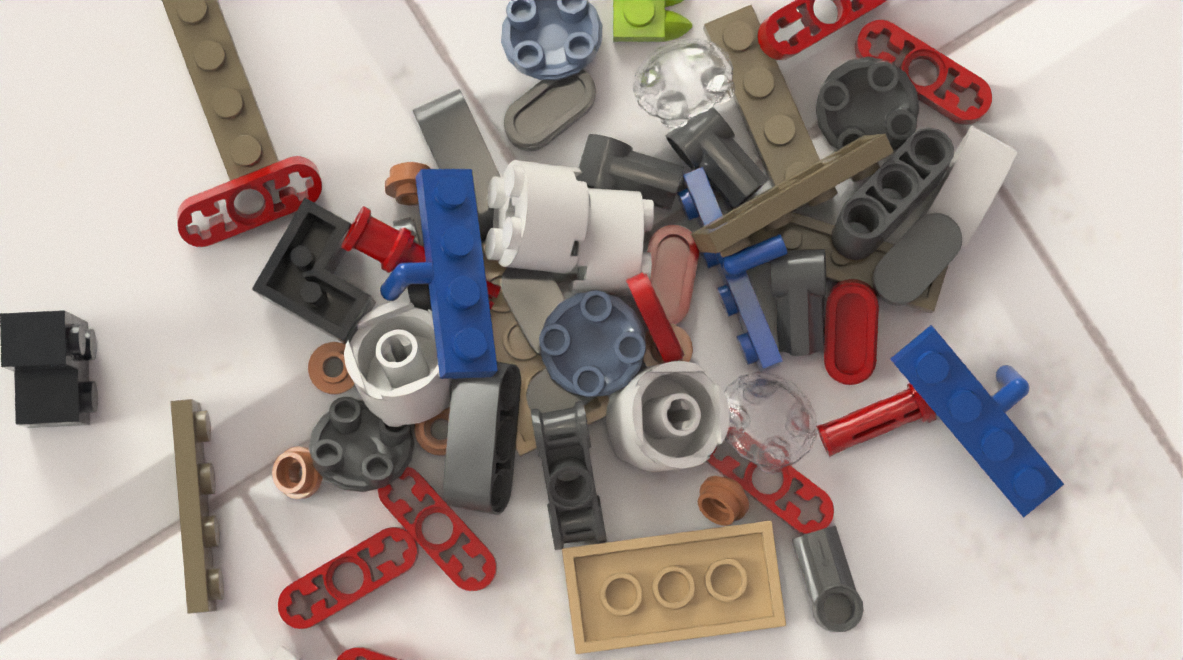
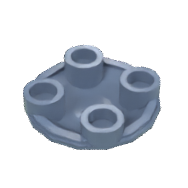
M511 0L506 7L507 16L502 24L501 44L507 60L520 73L538 80H560L577 74L593 61L602 44L603 25L596 8L588 0Z
M599 290L577 293L559 303L546 319L539 337L542 361L551 378L568 392L585 397L608 396L627 386L640 370L646 352L644 328L635 311L619 297Z

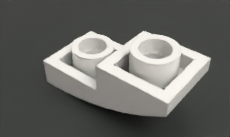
M972 125L955 151L954 157L946 170L945 177L919 218L930 213H941L949 216L958 224L962 233V246L966 248L1002 186L1017 155V151Z

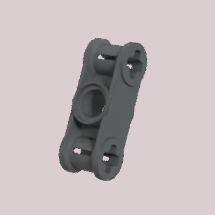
M584 401L575 402L574 408L542 413L539 408L530 409L538 457H541L549 500L547 507L555 551L561 550L565 543L595 538L599 543L607 542L600 497L596 495L589 453L591 442ZM568 471L580 473V476L571 481L558 479L562 473Z

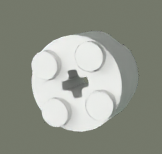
M514 160L507 166L502 177L493 176L489 183L487 194L489 208H494L493 228L488 231L485 243L487 259L497 260L503 267L569 273L575 267L579 256L570 255L574 240H585L589 218L587 183L576 180V176L582 173L581 170L575 167Z
M588 188L589 218L584 241L574 240L570 255L579 256L575 267L569 272L570 274H577L578 280L568 284L569 292L586 293L599 290L609 295L633 296L626 280L642 272L644 274L647 273L649 280L651 276V253L643 252V240L645 231L651 232L654 219L653 200L642 199L640 191Z
M400 301L381 305L365 314L356 324L358 330L351 342L347 341L344 359L347 371L369 410L388 426L399 427L427 421L441 413L445 408L450 407L452 379H440L432 311L416 308L413 303Z
M672 361L641 368L627 386L610 394L606 412V423L615 455L623 462H628L639 469L650 472L691 468L703 464L710 458L709 456L717 445L722 444L728 432L730 413L724 391L719 384L713 383L704 373L706 371L691 362Z

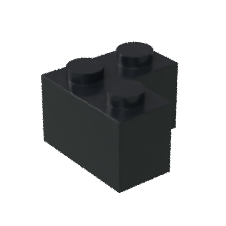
M304 198L252 290L263 299L343 344H347L348 340L351 342L358 330L356 324L365 314L373 309L376 301L370 294L333 274L346 253V250L342 249L341 246L351 223Z
M65 310L0 313L1 367L14 372L16 425L26 428L90 425V413L96 412L98 408L97 385L95 381H89V360H95L97 352L94 329H88L87 321Z

